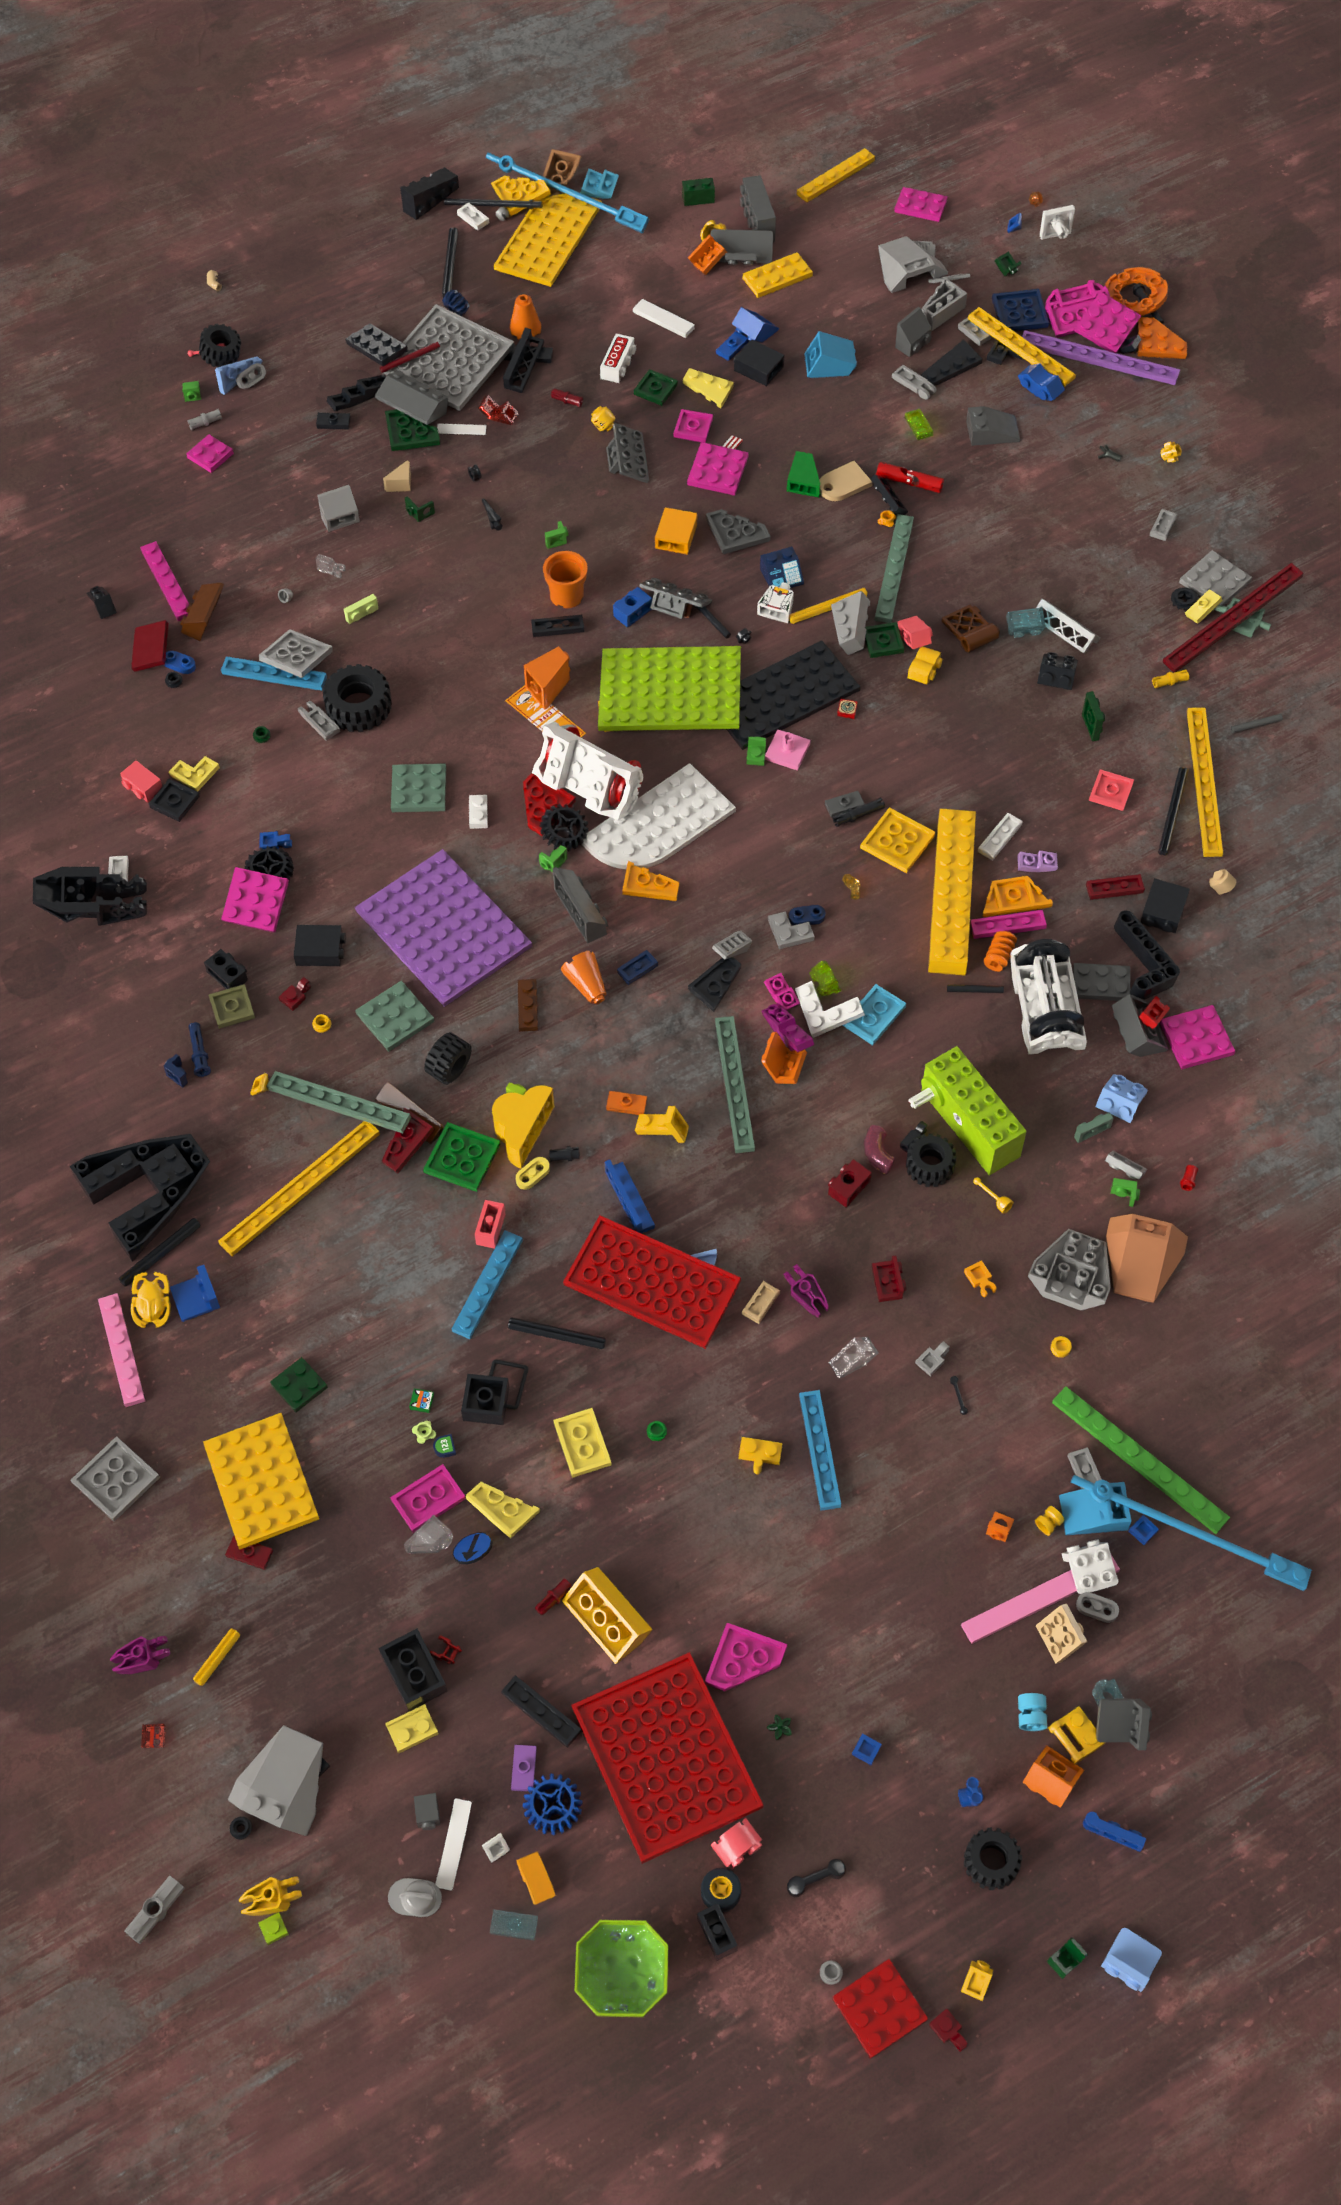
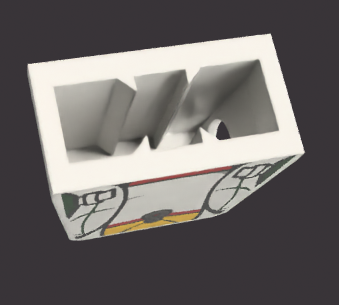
M781 583L780 587L771 585L758 602L757 615L788 623L794 593L790 590V585L787 583Z

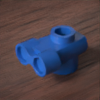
M970 1777L966 1782L967 1787L958 1790L961 1807L978 1806L984 1800L981 1787L978 1788V1779Z

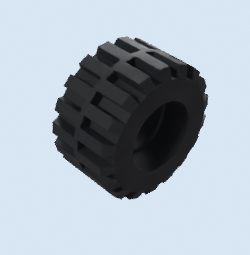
M225 324L208 325V328L205 327L200 336L199 354L202 360H206L205 363L211 364L212 367H221L237 362L241 346L240 335L237 334L235 329L232 330V327H227ZM221 343H225L226 346L221 347V346H217V345H218V344H221Z
M452 1032L444 1034L430 1049L425 1061V1072L443 1084L448 1085L452 1083L466 1068L472 1053V1046Z
M929 1133L928 1136L923 1134L920 1136V1139H914L907 1153L906 1168H908V1175H911L913 1181L918 1180L917 1184H926L925 1187L930 1185L938 1187V1183L941 1185L945 1184L946 1180L949 1181L954 1173L956 1163L954 1145L948 1143L947 1138L942 1139L941 1135L938 1134L933 1136V1133ZM934 1156L941 1163L929 1165L924 1163L921 1158Z
M992 1827L987 1828L986 1831H983V1829L978 1831L977 1835L974 1834L964 1853V1867L967 1868L966 1873L968 1877L971 1875V1881L974 1884L976 1882L980 1883L979 1887L983 1889L987 1886L989 1890H994L997 1887L1000 1890L1005 1885H1010L1021 1867V1848L1016 1845L1017 1840L1015 1837L1011 1839L1009 1837L1010 1833L1007 1831L1005 1834L1002 1833L1000 1828H997L996 1831H993ZM986 1848L999 1850L1005 1858V1866L999 1870L987 1868L980 1859L981 1851Z

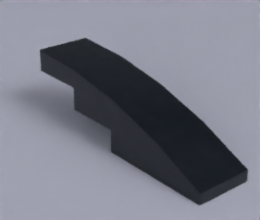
M386 375L357 380L355 386L342 388L341 394L327 396V403L334 411H339L366 402L375 397Z

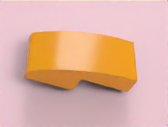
M537 1851L516 1860L533 1904L536 1905L556 1896Z

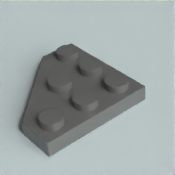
M722 509L706 514V520L723 554L770 541V535L765 524L749 522V519L745 517L729 515L727 511Z

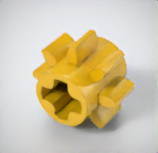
M1175 442L1165 443V448L1161 449L1162 459L1164 461L1167 460V463L1178 461V456H1181L1182 453L1180 445L1175 444Z

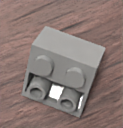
M349 485L317 495L321 518L328 532L360 522L358 509Z

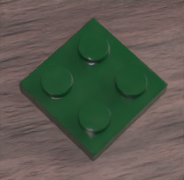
M649 369L635 387L634 395L662 406L677 387L678 380Z
M897 622L865 627V642L870 658L904 653L905 648Z
M1086 692L1082 716L1092 742L1099 741L1100 734L1103 732L1102 725L1105 722V714L1100 710V702L1095 697L1094 692Z
M302 1357L270 1381L271 1386L295 1413L328 1388L327 1384Z

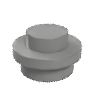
M835 1961L823 1963L820 1968V1977L823 1982L834 1985L841 1980L843 1971L839 1963Z

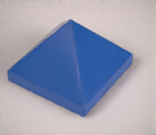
M1018 213L1009 220L1008 233L1022 229L1021 213Z

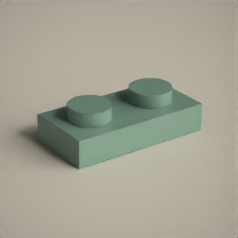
M1109 1112L1105 1115L1100 1114L1088 1123L1083 1122L1076 1128L1074 1138L1080 1143L1111 1128L1114 1118Z

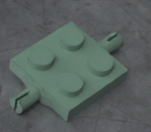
M1233 597L1231 603L1226 607L1219 604L1214 610L1225 613L1241 600ZM1261 608L1232 631L1252 638L1255 630L1259 627L1269 631L1271 624L1262 621L1265 609Z

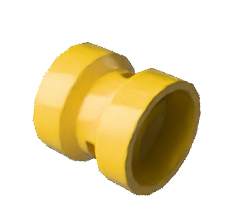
M1049 1506L1043 1516L1040 1515L1035 1519L1037 1527L1048 1536L1054 1532L1056 1526H1060L1064 1522L1062 1514L1053 1506Z

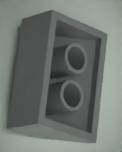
M1128 994L1112 1005L1113 1015L1118 1021L1119 1031L1124 1037L1127 1051L1130 1054L1142 1057L1169 1050L1159 1024L1152 1029L1144 1025L1139 1018L1150 1002Z

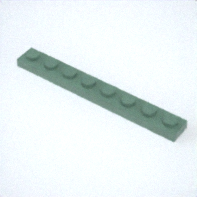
M897 514L875 621L892 623L914 521L912 516Z
M734 1016L715 1018L735 1153L755 1151Z
M277 1071L274 1072L267 1084L269 1091L400 1133L405 1131L411 1119L409 1113Z

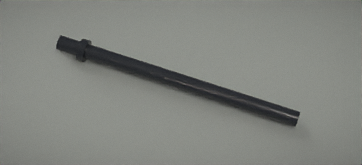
M444 199L445 205H466L470 203L473 206L525 207L529 209L543 207L542 201L531 199L529 201Z

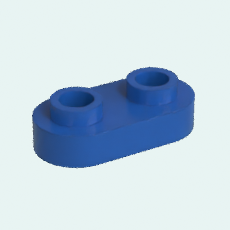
M176 651L166 652L165 667L183 674H190L196 669L195 661L192 657Z

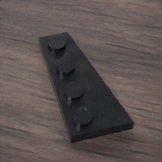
M963 339L925 370L921 376L932 383V385L937 386L982 364V358Z

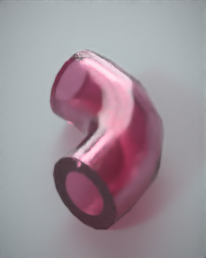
M871 1125L864 1139L865 1155L872 1166L887 1175L893 1166L895 1157L889 1155L883 1148V1142L887 1136L885 1130L877 1125Z

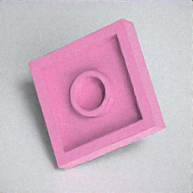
M777 730L765 754V760L798 771L811 740Z

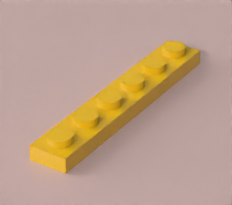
M864 148L797 189V195L807 203L874 162L875 156Z

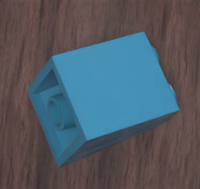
M820 331L804 353L807 377L849 376L857 366L853 341Z

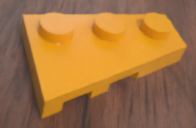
M628 861L622 895L677 901L678 881L661 874L656 875L649 872V869L634 866V863Z

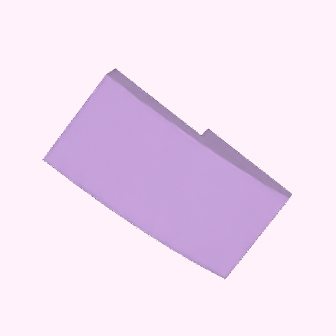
M1039 851L1038 854L1019 852L1018 871L1048 872L1058 869L1057 853Z

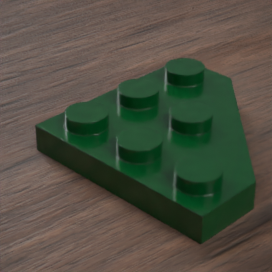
M397 409L385 411L391 451L440 445L438 428L433 425L430 427Z

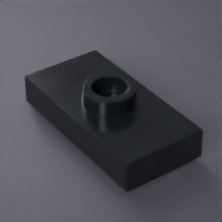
M318 412L316 427L317 429H349L350 413Z

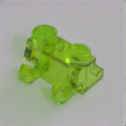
M821 961L811 969L812 971L809 974L814 982L817 981L819 983L817 990L821 996L841 992V988L838 985L839 982L827 961Z

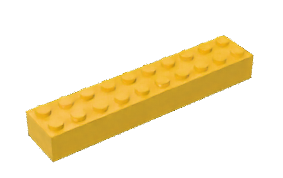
M939 810L929 973L966 974L976 811Z

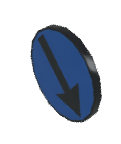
M473 1533L464 1537L456 1544L452 1555L459 1564H472L481 1560L489 1553L493 1542L490 1535L486 1533Z

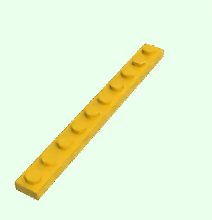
M1188 708L1187 719L1204 857H1222L1223 847L1206 708Z
M363 1121L218 1241L219 1244L233 1257L380 1135L379 1130L371 1123Z

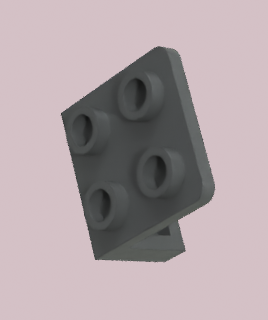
M1101 1699L1099 1701L1096 1739L1099 1742H1130L1137 1750H1146L1147 1742L1150 1740L1149 1721L1152 1719L1151 1708L1141 1699Z

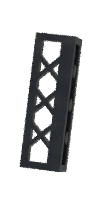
M529 328L524 329L503 377L505 389L523 393L544 345V339L533 337ZM531 342L537 343L538 347L531 349ZM531 354L533 358L526 362L524 357ZM526 367L527 372L520 374L519 369ZM520 380L522 383L519 387L513 385V382Z

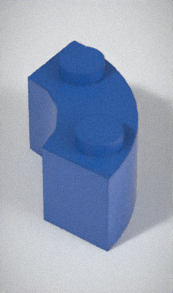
M1041 363L1029 365L1018 375L1021 385L1042 400H1054L1065 390L1059 376L1048 373Z

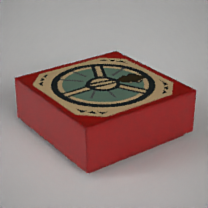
M840 699L837 716L855 719L858 702Z

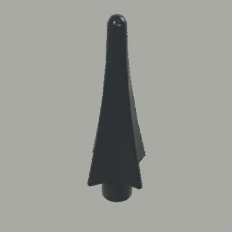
M483 498L482 503L486 509L491 529L501 530V517Z

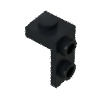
M96 586L91 588L90 592H87V596L94 602L101 619L117 613L110 594L103 587Z

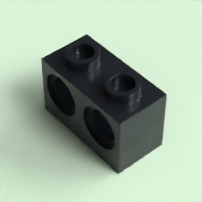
M220 949L204 962L207 973L225 989L243 985L248 981L247 969L241 963L235 962L234 957L229 952L225 953Z

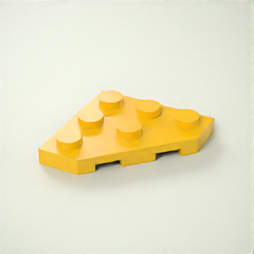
M503 176L491 183L500 200L529 201L531 199L540 201L551 195L544 180L530 181L529 178L518 177V179H511L510 176ZM505 207L510 216L525 209V207Z

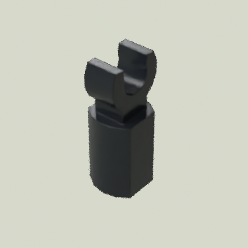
M920 1121L915 1130H911L901 1141L900 1148L908 1153L910 1144L914 1142V1139H920V1136L926 1133L928 1124Z

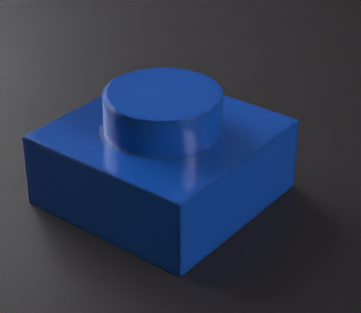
M1143 1515L1129 1528L1128 1532L1141 1544L1145 1545L1159 1531V1528Z
M862 1734L852 1755L872 1765L882 1744Z

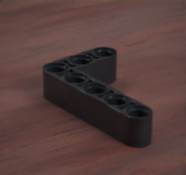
M1127 910L1121 911L1115 922L1114 929L1149 970L1148 973L1136 978L1130 994L1145 1000L1173 987L1180 974V969L1132 912Z

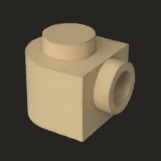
M1225 869L1214 872L1213 878H1210L1209 881L1210 886L1219 895L1231 891L1236 885V879Z

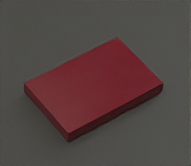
M166 620L135 628L131 669L134 672L165 664L169 626Z

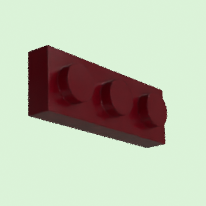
M1141 874L1090 880L1086 883L1090 900L1142 894L1145 890Z

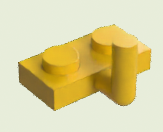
M742 1437L739 1459L754 1461L753 1471L755 1474H760L763 1463L780 1464L782 1443Z

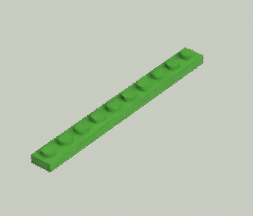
M1065 1386L1054 1398L1052 1403L1213 1533L1217 1534L1228 1522L1230 1517L1068 1387Z

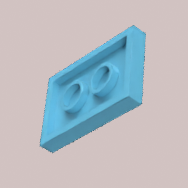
M875 984L860 1001L865 1016L842 1026L871 1045H874L906 1008V1003Z

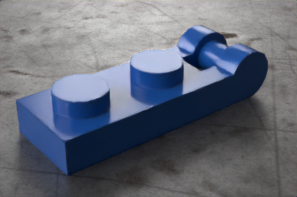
M1095 1812L1087 1813L1083 1820V1826L1088 1831L1139 1852L1144 1847L1146 1838L1142 1837V1834L1132 1829L1127 1831L1120 1828V1825L1114 1821H1103L1099 1819Z

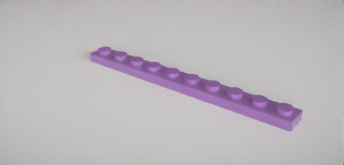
M1024 330L1022 335L1024 339L1043 352L1171 385L1176 384L1180 369Z

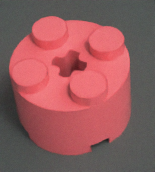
M747 1818L743 1819V1825L738 1822L719 1837L720 1840L717 1841L718 1845L715 1841L711 1844V1847L726 1867L730 1866L732 1870L743 1862V1856L746 1853L751 1856L762 1846L760 1843L762 1841L761 1837Z

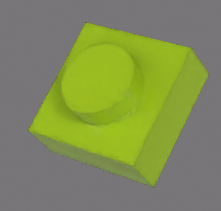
M509 1082L506 1087V1093L524 1095L526 1089L520 1084Z
M279 1912L258 1922L268 1945L289 1935Z

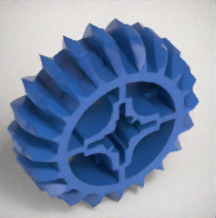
M552 1773L550 1774V1780H546L545 1775H542L541 1783L536 1779L533 1781L535 1788L528 1786L527 1789L531 1794H524V1799L528 1801L523 1803V1808L528 1809L524 1812L525 1817H530L528 1820L530 1825L536 1823L534 1827L536 1831L543 1827V1834H547L548 1829H551L552 1835H555V1829L559 1828L560 1832L564 1833L563 1826L566 1825L568 1829H571L572 1824L570 1820L576 1823L578 1821L577 1816L574 1814L579 1815L582 1813V1810L578 1808L583 1805L582 1800L578 1799L581 1797V1792L575 1791L577 1789L576 1784L570 1785V1778L562 1782L563 1776L559 1774L557 1780L554 1779V1774ZM557 1788L552 1794L543 1792L547 1789ZM564 1793L571 1800L569 1810L561 1803ZM537 1798L544 1805L541 1816L535 1811V1801ZM554 1801H556L557 1806L553 1805L550 1808L549 1802L553 1803ZM556 1814L562 1817L557 1820H549L552 1815Z

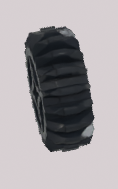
M558 804L557 807L553 805L550 810L545 811V815L541 818L540 827L542 829L540 834H544L543 840H549L548 846L554 845V850L562 845L569 852L572 848L577 849L578 845L583 844V839H586V833L589 830L586 827L588 821H584L585 815H579L581 811H575L574 806L568 808V804H565L564 807L561 804ZM552 819L555 820V829H552L551 827ZM574 826H576V828H577V835H576V836H574V834H573L574 831H573L572 828H573Z
M268 845L266 849L260 847V851L254 850V855H249V860H245L246 866H244V869L287 878L289 883L290 877H293V860L282 848L277 849L274 846L270 849Z

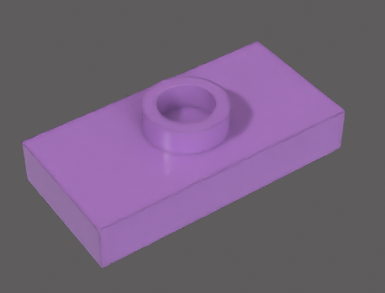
M514 1746L511 1791H528V1786L534 1787L537 1746Z

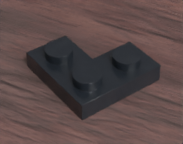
M996 339L986 360L1002 365L1007 355L1019 359L1023 358Z

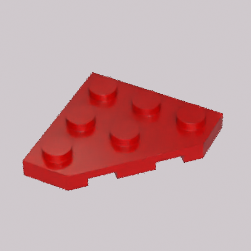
M533 773L523 781L528 828L543 836L544 834H540L542 829L540 823L542 822V816L545 815V811L550 810L553 805L557 807L558 804H561L562 807L568 804V808H570L576 802V797L562 788L555 790L542 783L537 775ZM554 819L551 820V827L555 824Z

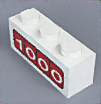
M615 334L600 366L601 379L619 383L621 378L625 376L626 367L631 362V356L636 352L633 337Z

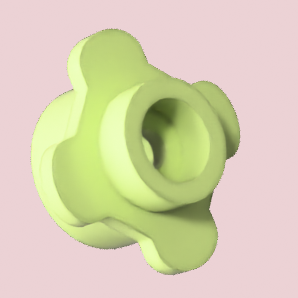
M430 1421L420 1422L412 1429V1432L417 1436V1442L420 1444L436 1437V1432L432 1430Z

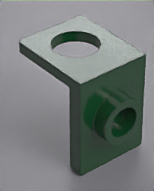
M408 496L405 497L408 514L413 516L418 522L435 514L433 501L418 508ZM430 507L429 512L426 513V514H423L424 510H425L426 508Z

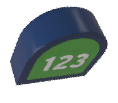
M452 1434L440 1436L434 1441L433 1448L437 1456L446 1458L456 1455Z

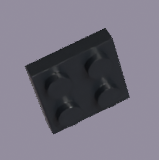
M168 779L151 800L149 806L151 809L180 822L200 796L199 792Z

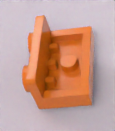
M708 235L688 259L699 271L706 275L727 251L711 235Z

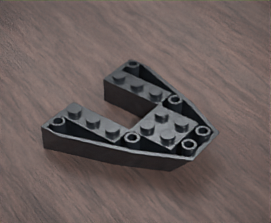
M191 1134L144 1140L88 1155L70 1165L75 1179L93 1205L143 1175L146 1176L157 1194L108 1222L112 1233L133 1262L174 1217L199 1181L210 1160Z

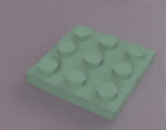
M446 764L392 765L391 812L445 811Z
M402 981L355 1010L358 1017L388 1052L435 1022L434 1017Z

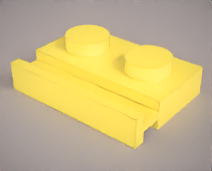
M425 1704L385 1723L398 1753L438 1735V1731Z

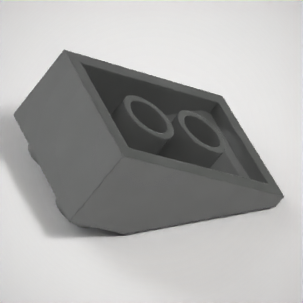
M985 406L968 407L966 423L971 446L1020 442L1015 415Z

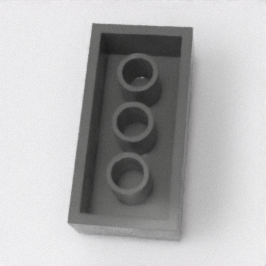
M761 175L743 178L742 185H740L742 195L740 205L744 207L745 218H748V228L758 231H772L773 242H775L776 216Z

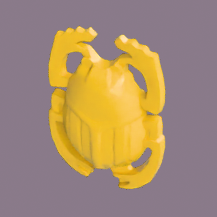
M142 1272L135 1275L133 1280L132 1294H137L138 1297H132L131 1315L133 1321L139 1327L145 1328L149 1322H153L156 1328L165 1325L170 1315L171 1304L169 1296L164 1297L170 1291L167 1275L160 1272L154 1273L155 1276H159L158 1278L148 1281L146 1278H143L148 1273ZM143 1280L144 1283L140 1289H137L139 1281ZM158 1280L163 1281L164 1289L160 1287ZM135 1307L137 1309L138 1314L143 1318L142 1320L138 1318L135 1312ZM165 1307H167L164 1317L162 1319H159L160 1316L164 1313Z

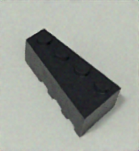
M444 167L431 173L429 177L424 176L418 182L413 181L407 187H400L403 212L415 220L419 219L459 189L458 175Z

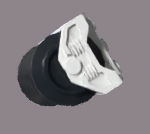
M1053 939L1036 940L1011 951L1012 980L1015 994H1019L1023 1015L1022 1032L1028 1054H1038L1047 1049L1064 1047L1084 1050L1087 1043L1084 1017L1081 1015L1069 957L1070 949L1065 943Z

